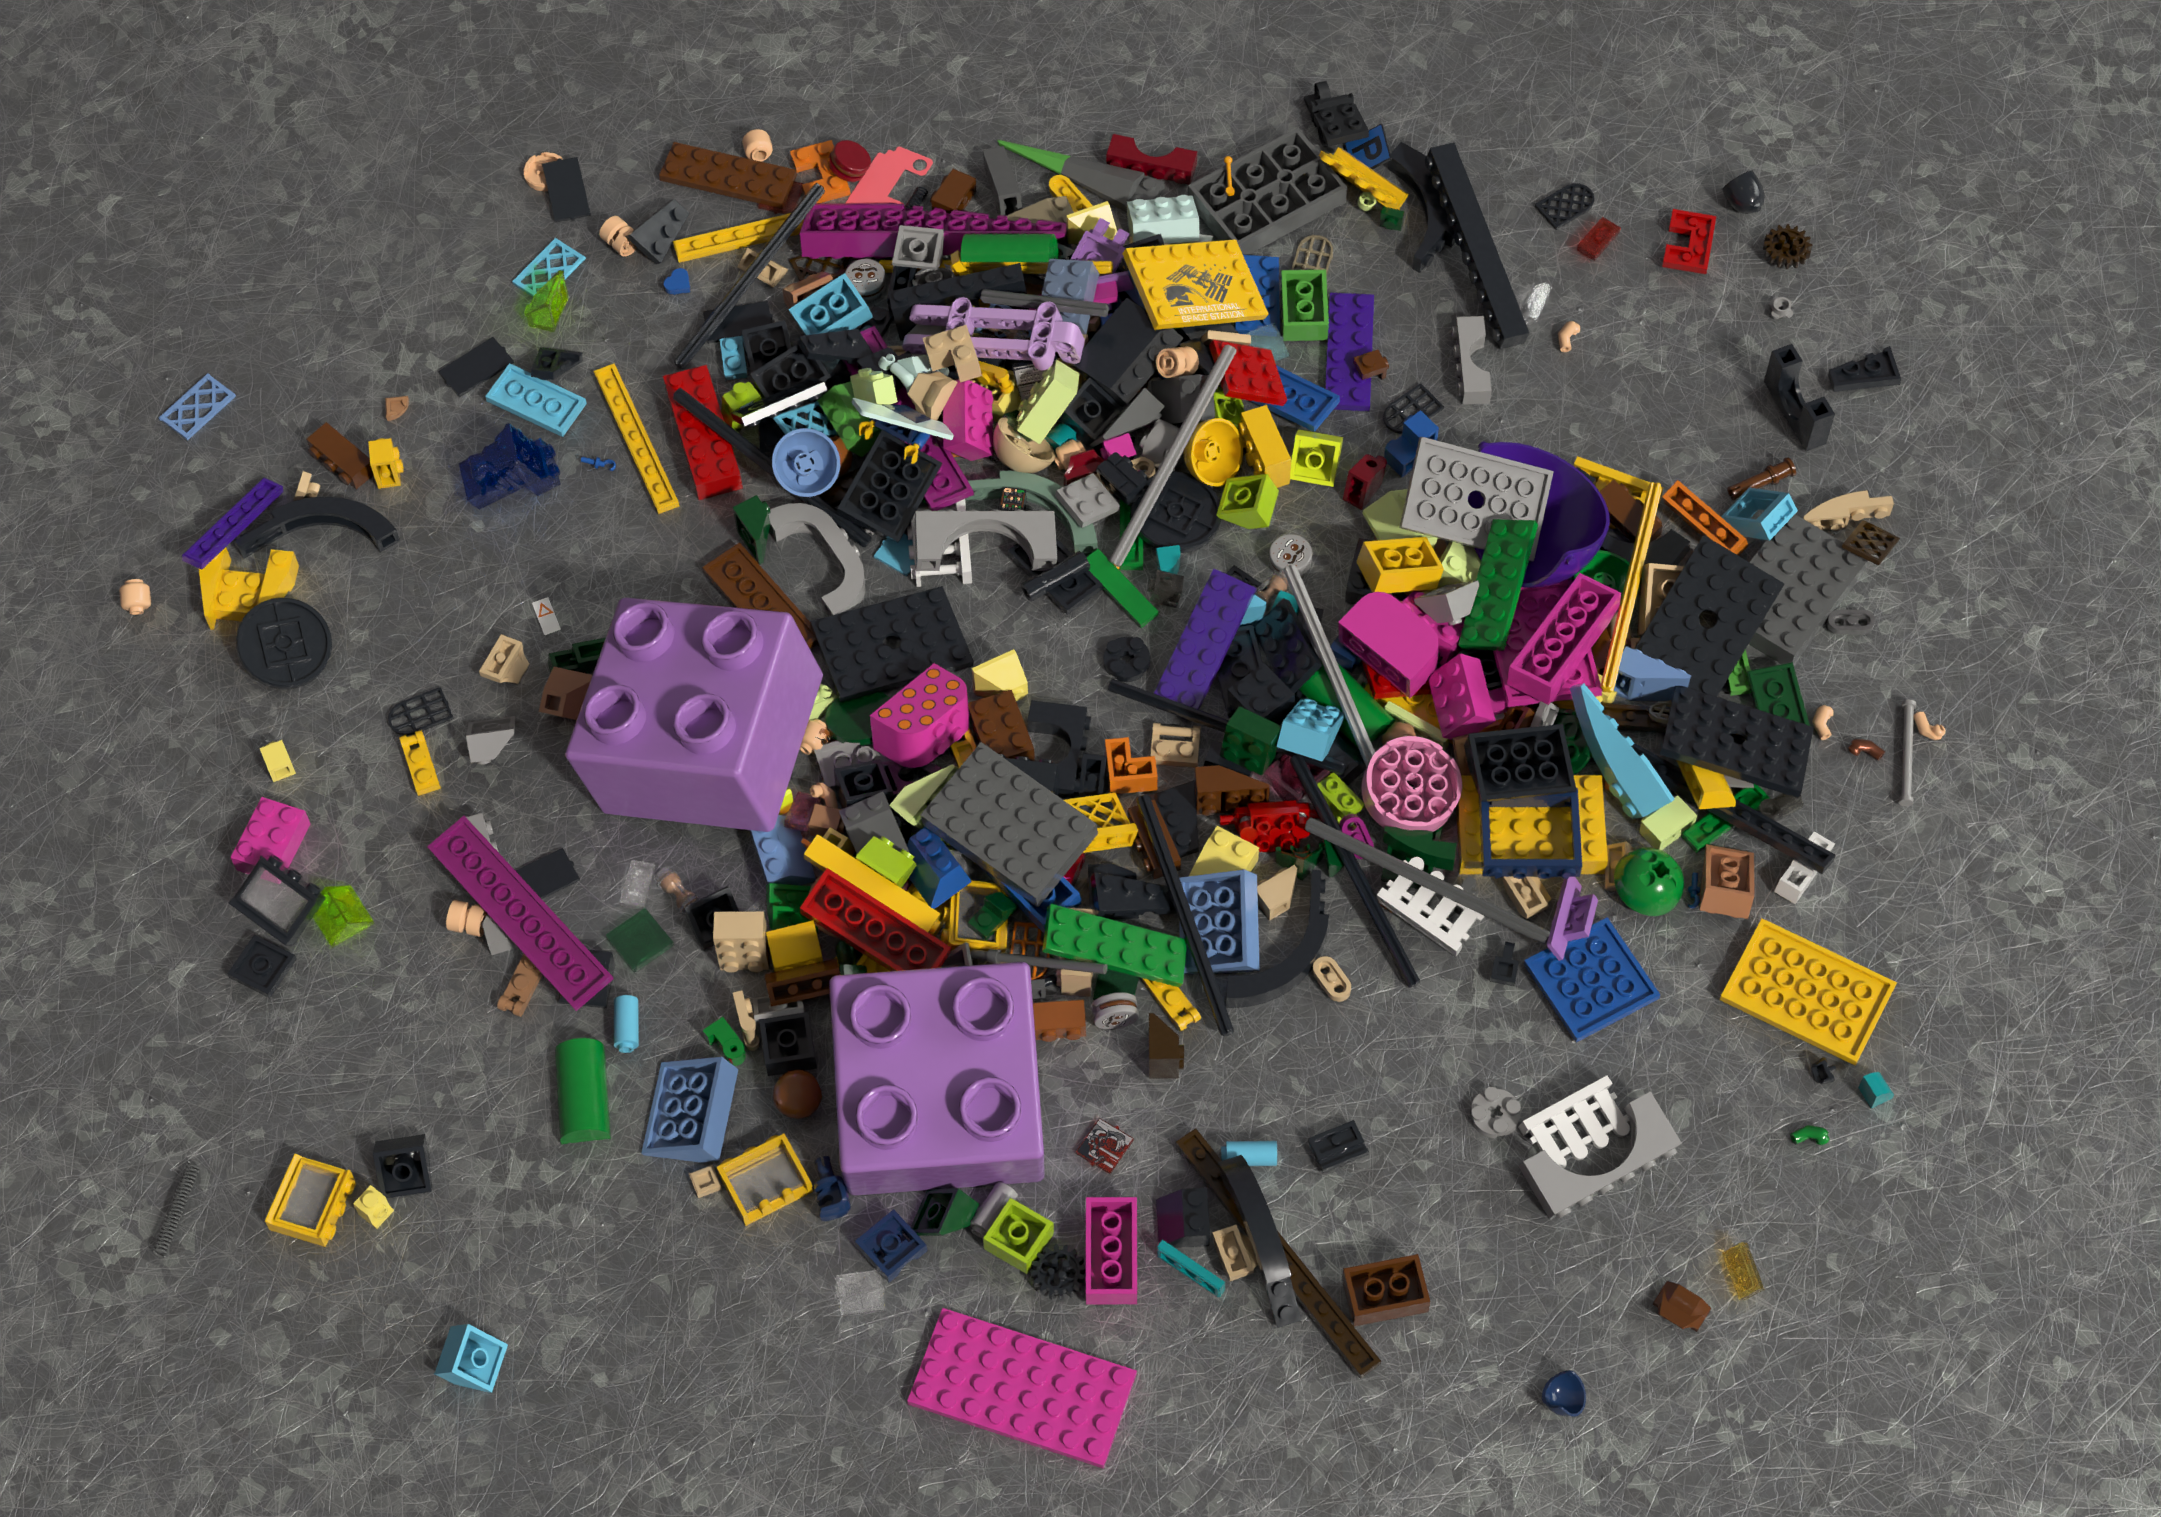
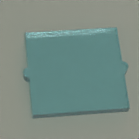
M1275 322L1246 334L1251 336V344L1248 346L1271 350L1275 362L1290 356L1283 342L1284 337H1281Z

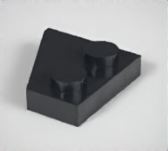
M540 347L531 368V377L541 380H554L583 361V352Z

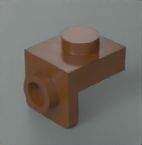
M1378 349L1353 359V364L1362 380L1379 375L1381 380L1386 378L1389 364L1386 357H1382Z

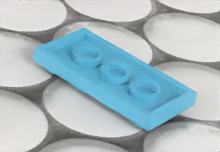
M510 363L485 396L487 402L561 437L565 435L587 404L585 398L547 380L531 377V373Z

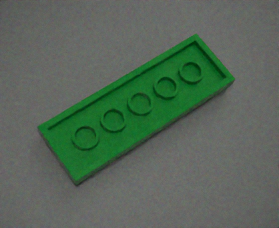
M1493 519L1476 579L1479 582L1478 591L1471 613L1465 618L1458 644L1462 649L1504 651L1538 528L1535 520Z
M1050 904L1047 907L1042 952L1075 961L1106 964L1107 969L1175 987L1183 985L1187 949L1186 939Z

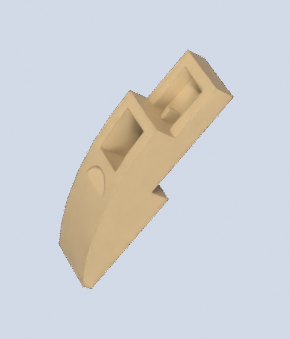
M1867 490L1853 492L1820 504L1808 512L1803 519L1821 530L1838 531L1846 528L1849 520L1859 521L1864 518L1873 517L1880 519L1890 516L1894 502L1892 496L1869 498Z

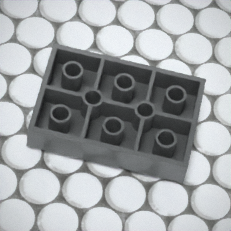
M1298 127L1231 163L1232 187L1235 191L1233 196L1226 195V188L1228 187L1226 166L1188 185V196H1193L1198 215L1219 241L1237 240L1243 255H1249L1346 203L1347 186L1329 164L1320 159L1319 152Z
M1794 514L1770 541L1767 540L1750 561L1751 564L1785 583L1749 645L1780 664L1793 662L1794 665L1826 624L1829 614L1839 607L1865 573L1868 560L1841 548L1843 542ZM1713 613V614H1712V618H1711V622H1713V623L1716 624V623H1717V617H1716V615Z
M982 742L920 815L923 826L1037 908L1098 834L1097 824Z

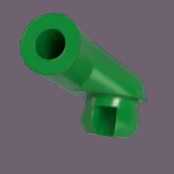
M1807 1125L1790 1133L1791 1140L1795 1145L1809 1138L1816 1139L1818 1145H1825L1830 1140L1827 1135L1829 1132L1823 1127Z

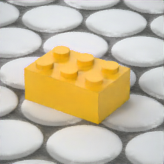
M1267 405L1242 412L1238 428L1243 448L1246 451L1247 463L1249 466H1253L1254 475L1268 474L1277 488L1290 484L1291 457Z
M1427 537L1363 542L1356 562L1372 592L1396 593L1437 589L1444 570Z

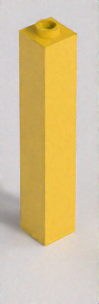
M816 835L805 851V860L822 871L829 868L928 933L934 935L941 925L939 912L820 835Z

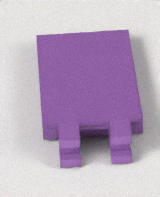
M1100 218L1093 230L1085 231L1070 260L1112 261V274H1114L1123 259L1122 253L1126 249L1123 245L1130 233L1119 228L1112 241L1103 236L1110 222Z

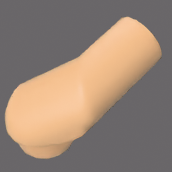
M1569 321L1558 332L1561 352H1569L1571 350L1570 337L1580 332V325L1578 323Z
M1826 705L1817 708L1812 720V724L1821 740L1828 739L1832 735L1826 722L1830 719V716H1833V709Z
M1924 712L1914 714L1913 717L1921 735L1932 740H1940L1946 731L1942 725L1936 724L1932 726L1928 723Z
M821 782L811 786L810 793L813 797H821L825 800L826 806L838 808L834 790Z

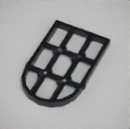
M1420 383L1385 409L1383 414L1384 424L1392 432L1402 434L1403 429L1398 428L1403 426V422L1407 418L1403 414L1407 408L1414 404L1418 408L1417 412L1421 410L1430 419L1442 411L1444 406ZM1418 389H1421L1424 392L1416 399H1413L1410 396ZM1427 395L1432 401L1421 407L1418 401ZM1407 397L1410 400L1409 403L1399 410L1395 405ZM1435 403L1439 408L1428 414L1426 409ZM1393 408L1395 410L1394 414L1386 419L1387 412ZM1397 415H1400L1403 418L1402 422L1392 427L1388 422Z
M438 687L395 705L389 713L388 721L395 733L409 736L415 734L416 731L427 730L454 718L441 687ZM438 692L441 693L442 697L430 702L426 701L425 697ZM420 699L424 703L412 709L407 708V704ZM444 700L445 708L431 712L430 705ZM403 706L404 712L392 716L398 708ZM426 708L427 715L412 719L410 713ZM445 711L449 712L450 716L438 721L434 720L433 716ZM407 716L409 722L396 727L392 725L391 720ZM425 719L431 720L432 723L416 729L414 723ZM407 726L412 727L411 731H399V729Z

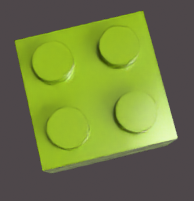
M1010 1198L984 1236V1250L1028 1274L1032 1268V1261L1037 1260V1253H1042L1044 1247H1046L1053 1236L1054 1222Z

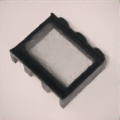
M273 854L271 856L261 855L259 861L229 904L285 946L294 945L326 897L320 893L322 890L311 882L307 884L301 879L303 876L292 868L288 870L282 865L284 862Z

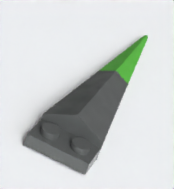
M998 140L999 146H1004L1007 150L1030 159L1060 175L1066 176L1071 181L1093 192L1126 213L1127 202L1136 199H1156L1160 197L1165 188L1164 181L1145 176L1144 172Z

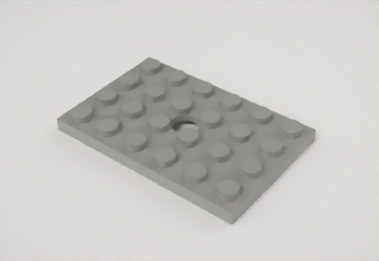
M1420 437L1399 528L1485 550L1493 519L1535 520L1538 528L1529 562H1533L1554 471ZM1472 491H1479L1484 498V504L1479 509L1472 508L1468 503V495Z

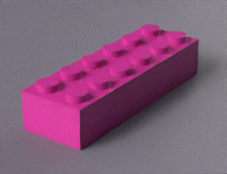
M1579 573L1509 666L1507 685L1549 705L1618 612L1621 593Z

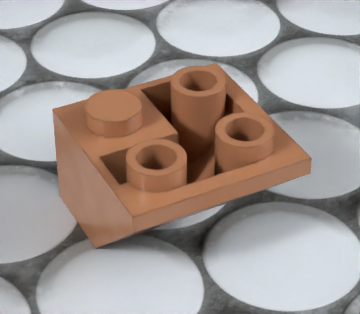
M553 667L543 690L539 712L577 720L592 675Z

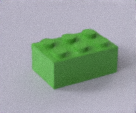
M1281 270L1283 341L1328 340L1329 319L1326 270Z

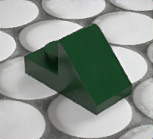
M1002 892L985 896L984 906L968 921V927L987 941L1018 909V905Z

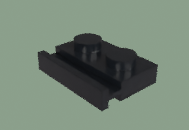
M1354 1120L1308 1138V1143L1321 1167L1322 1173L1369 1155V1150L1366 1148L1363 1137Z

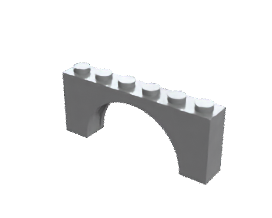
M922 510L915 512L916 571H940L941 558L948 546L959 537L978 531L1000 533L1016 541L1027 553L1032 565V571H1047L1057 564L1054 511Z
M1651 1091L1633 1100L1624 1108L1631 1126V1142L1625 1159L1616 1169L1596 1176L1575 1174L1559 1166L1545 1150L1523 1161L1518 1166L1549 1219L1556 1215L1558 1219L1563 1218L1572 1212L1570 1209L1572 1206L1578 1204L1582 1207L1593 1200L1592 1195L1598 1192L1604 1195L1614 1189L1613 1184L1621 1180L1623 1184L1635 1177V1171L1642 1168L1643 1172L1654 1167L1656 1165L1655 1160L1663 1157L1666 1160L1678 1153L1676 1148L1682 1142Z

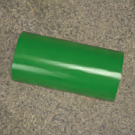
M965 234L961 245V262H1049V259H1058V244L1055 234Z
M1322 663V666L1299 690L1308 699L1316 701L1318 705L1324 707L1333 706L1338 708L1340 712H1343ZM1338 663L1372 743L1387 731L1395 722V719ZM1344 717L1339 730L1358 748L1346 717Z
M576 1038L561 1042L555 1047L560 1143L568 1144L611 1139L604 1044L590 1038Z

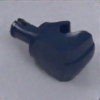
M823 1156L825 1166L822 1164L821 1157L814 1160L820 1179L814 1184V1189L817 1193H820L817 1197L819 1206H822L827 1201H832L830 1206L821 1208L819 1212L821 1221H831L847 1215L851 1209V1203L843 1178L841 1176H834L830 1157Z

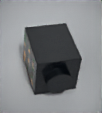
M1003 487L999 510L1025 511L1027 503L1026 490Z

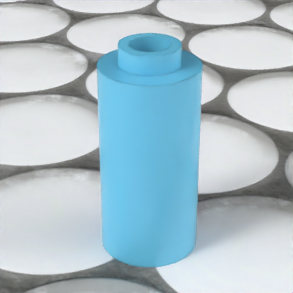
M622 995L614 999V1047L622 1053H630L639 1046V1002L635 996Z
M1226 1141V1146H1221V1160L1242 1155L1249 1166H1277V1141Z

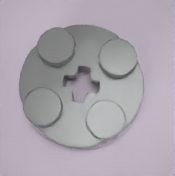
M1488 1087L1485 1091L1479 1093L1472 1102L1470 1109L1472 1124L1480 1134L1489 1138L1510 1135L1519 1124L1521 1105L1511 1093L1503 1089ZM1490 1109H1499L1502 1116L1491 1117Z

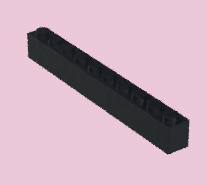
M1455 142L1431 147L1425 158V166L1427 170H1430L1433 186L1439 192L1440 204L1442 208H1445L1448 225L1453 228L1455 233V243L1457 246H1460L1462 251V261L1469 269L1470 281L1476 287L1479 303L1483 305L1485 320L1490 323L1492 328L1493 340L1498 343L1499 349L1524 344L1530 332Z

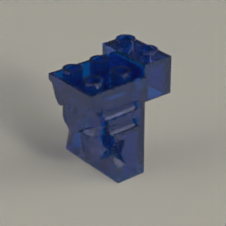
M510 423L506 424L504 429L496 436L495 442L485 446L481 453L471 455L459 463L467 501L479 510L524 487H527L538 496L561 485L559 479L560 470L555 463L554 457L556 453L552 445L547 444L541 438L535 441L531 438L528 439L520 429H516Z

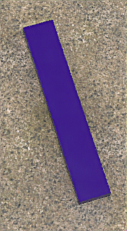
M263 478L182 554V561L202 570L283 493V486Z

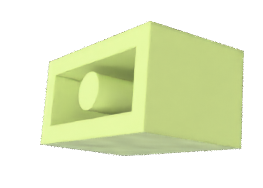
M864 368L859 370L858 374L850 376L855 398L878 405H890L897 402L892 375L884 374L883 371H872L871 368Z
M1678 795L1671 803L1643 817L1641 820L1639 833L1653 848L1663 850L1696 822L1697 815Z

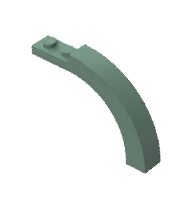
M1000 471V479H967L974 495L966 498L965 501L1002 498L1003 487L1025 489L1027 501L1035 503L1048 511H1054L1055 516L1063 523L1071 537L1074 553L1080 551L1085 556H1089L1098 549L1093 523L1081 528L1056 498V490L1062 488L1059 484L1035 474L1017 471Z

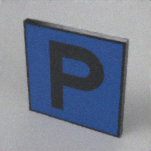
M1382 123L1369 130V137L1344 143L1346 152L1372 170L1392 160Z

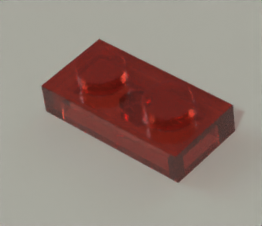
M1602 217L1577 245V251L1595 261L1618 236L1621 227Z

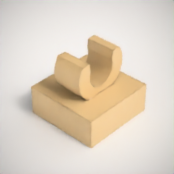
M303 471L293 501L304 499L305 495L308 498L317 497L320 485L310 482L312 474Z

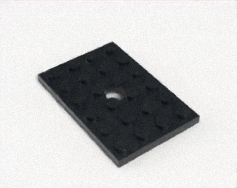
M1703 535L1634 649L1640 650L1644 655L1653 659H1660L1675 669L1684 670L1687 674L1691 675L1688 688L1717 697L1785 583ZM1709 610L1716 615L1717 623L1713 628L1708 629L1701 626L1699 620L1701 612Z
M943 586L810 621L811 630L840 702L907 685L934 663L950 673L973 667L974 660ZM888 636H895L900 639L901 643L898 648L891 649L883 644V640Z
M1676 686L1673 692L1660 755L1799 798L1802 793L1814 727L1688 687ZM1731 734L1741 735L1746 741L1743 744H1736L1733 742L1734 739Z

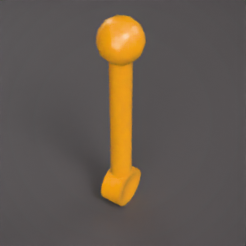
M1226 156L1224 158L1228 185L1226 195L1233 196L1235 191L1232 187L1231 179L1232 158Z

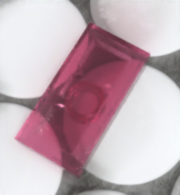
M798 792L784 820V827L807 832L815 804L820 805L821 797H813L811 794Z

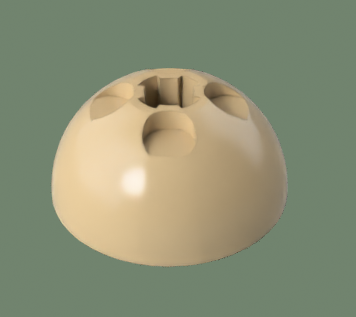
M1000 418L994 429L993 446L997 457L1005 466L1017 472L1036 473L1048 467L1055 460V452L1045 439H1043L1041 444H1038L1017 431L1018 421L1016 419Z

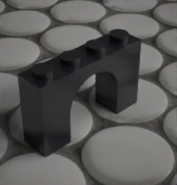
M1789 344L1771 352L1764 383L1805 451H1809L1827 443L1835 413L1825 396L1805 403L1799 386V373L1803 361L1793 344Z
M1031 700L1027 720L1028 732L1058 736L1065 740L1070 747L1067 757L1057 763L1061 777L1058 797L1062 800L1072 799L1075 793H1079L1080 779H1078V772H1081L1082 751L1087 750L1088 737H1085V731H1090L1091 716H1088L1087 707Z

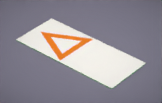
M548 597L532 603L544 635L561 630Z

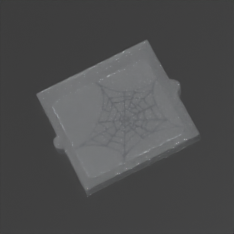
M877 1270L836 1275L838 1286L836 1298L839 1299L841 1317L885 1311L884 1293L886 1290L882 1285V1276Z

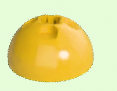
M1212 418L1196 426L1183 450L1184 461L1188 471L1198 481L1209 486H1222L1226 484L1227 478H1233L1236 475L1243 458V442L1238 429L1233 423L1222 418Z

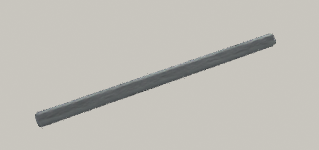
M1309 818L1305 824L1306 831L1542 944H1545L1549 938L1550 932L1318 820Z

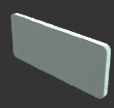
M853 398L851 402L857 411L865 417L952 440L954 437L949 428L940 421L930 419L921 423H915L882 405Z

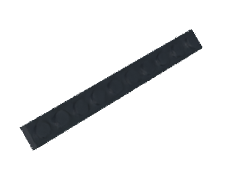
M1637 744L1631 746L1639 756L1645 755L1668 789L1696 804L1679 767ZM1736 800L1735 807L1706 809L1820 874H1823L1834 862L1836 854Z

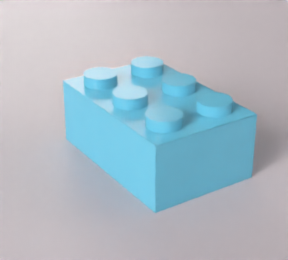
M845 273L789 309L794 321L805 336L856 329L873 318L869 307Z

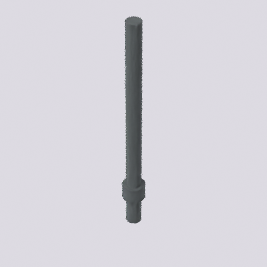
M972 949L971 959L985 960L990 964L1025 962L1029 966L1099 974L1107 973L1106 964L1002 953L1001 950L989 949L988 951Z

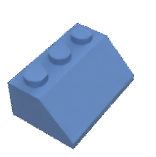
M778 815L772 831L750 830L766 884L801 886L815 882L816 877L812 865L804 859L806 848L801 843L803 838L796 818Z

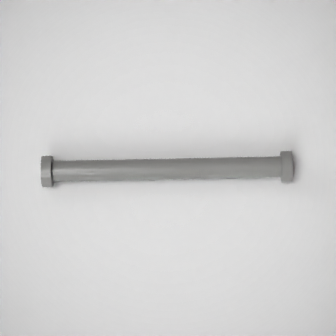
M1907 699L1902 701L1904 726L1902 792L1899 797V804L1901 806H1911L1914 801L1913 797H1911L1913 716L1914 709H1916V701Z

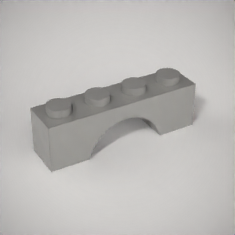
M1484 316L1457 317L1456 326H1452V340H1456L1457 344L1454 345V358H1458L1455 371L1456 377H1460L1457 391L1458 396H1462L1463 405L1490 404L1492 392L1490 372L1478 368L1470 358L1475 351L1484 347L1486 336Z

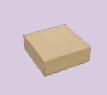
M713 1165L689 1173L698 1198L722 1190Z

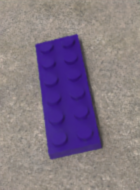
M1330 293L1325 389L1340 396V402L1333 410L1370 411L1371 377L1362 380L1353 364V359L1372 351L1374 295Z
M1213 568L1154 694L1198 710L1200 709L1257 588Z

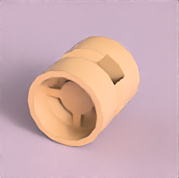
M612 216L605 221L599 233L602 240L612 246L623 257L631 255L637 249L625 237L628 233L634 231L631 226H628L619 216Z
M1188 346L1163 349L1159 352L1156 359L1157 370L1165 378L1193 375L1199 365L1196 351Z
M453 900L448 910L446 928L447 930L459 933L466 930V933L469 935L482 937L485 933L482 923L487 913L480 905L475 904L470 907L468 902Z

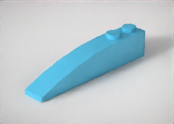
M1584 683L1573 685L1570 691L1583 735L1596 764L1609 784L1610 792L1622 803L1623 811L1632 819L1643 818L1675 800L1645 755L1639 756L1631 747L1635 743L1629 736L1625 738L1617 730L1619 724L1614 718L1604 715L1602 712L1604 710L1603 705Z

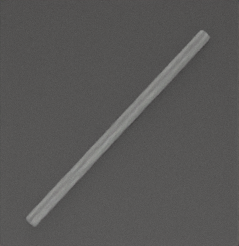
M1225 345L1111 555L1109 561L1115 566L1120 567L1123 564L1235 356L1236 349L1231 345Z
M1289 565L1284 568V573L1367 767L1375 754L1374 748L1296 565Z

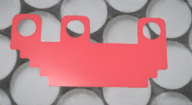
M900 146L895 151L888 150L886 154L879 152L845 204H904L888 197L904 170L923 176L927 174L933 161ZM918 159L926 161L927 167L924 170L918 171L914 169L913 163Z

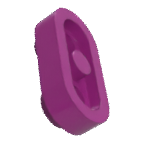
M1347 814L1340 820L1339 827L1343 833L1374 847L1368 830L1358 815ZM1351 822H1354L1351 827H1349V828L1347 827L1348 824H1350ZM1354 854L1356 858L1364 859L1363 857Z

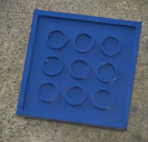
M1608 917L1592 925L1589 937L1568 941L1563 960L1558 961L1548 948L1524 960V966L1576 1043L1660 999V993Z

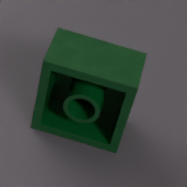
M1239 706L1226 725L1220 756L1262 776L1275 758L1282 726Z

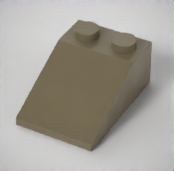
M1066 196L1041 200L1007 215V218L1010 221L1028 218L1031 223H1036L1038 220L1067 223L1066 215L1074 212ZM1067 229L1065 237L1058 238L1057 243L1061 245L1068 244Z

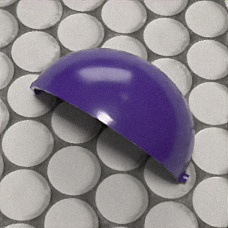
M1481 442L1478 445V452L1554 471L1533 562L1528 561L1522 587L1536 588L1554 585L1580 572L1597 554L1609 529L1608 508L1595 485L1570 463L1542 449L1512 442ZM1472 491L1468 495V503L1472 508L1479 509L1484 504V498L1479 491ZM1474 547L1478 557L1482 560L1484 550Z

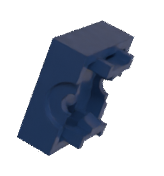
M894 1209L855 1240L856 1248L888 1283L899 1275L901 1269L913 1259H919L927 1252L926 1243ZM902 1231H903V1232L905 1233V1235L911 1240L910 1242H909V1241L907 1240V1238L901 1233ZM880 1249H882L883 1253L886 1254V1256L883 1258L881 1253L876 1255L874 1251L878 1252Z

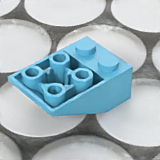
M1300 699L1283 720L1277 747L1323 761L1332 746L1345 715L1336 707H1324L1318 705L1314 700Z

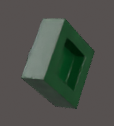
M1383 206L1380 226L1389 230L1401 231L1404 211Z

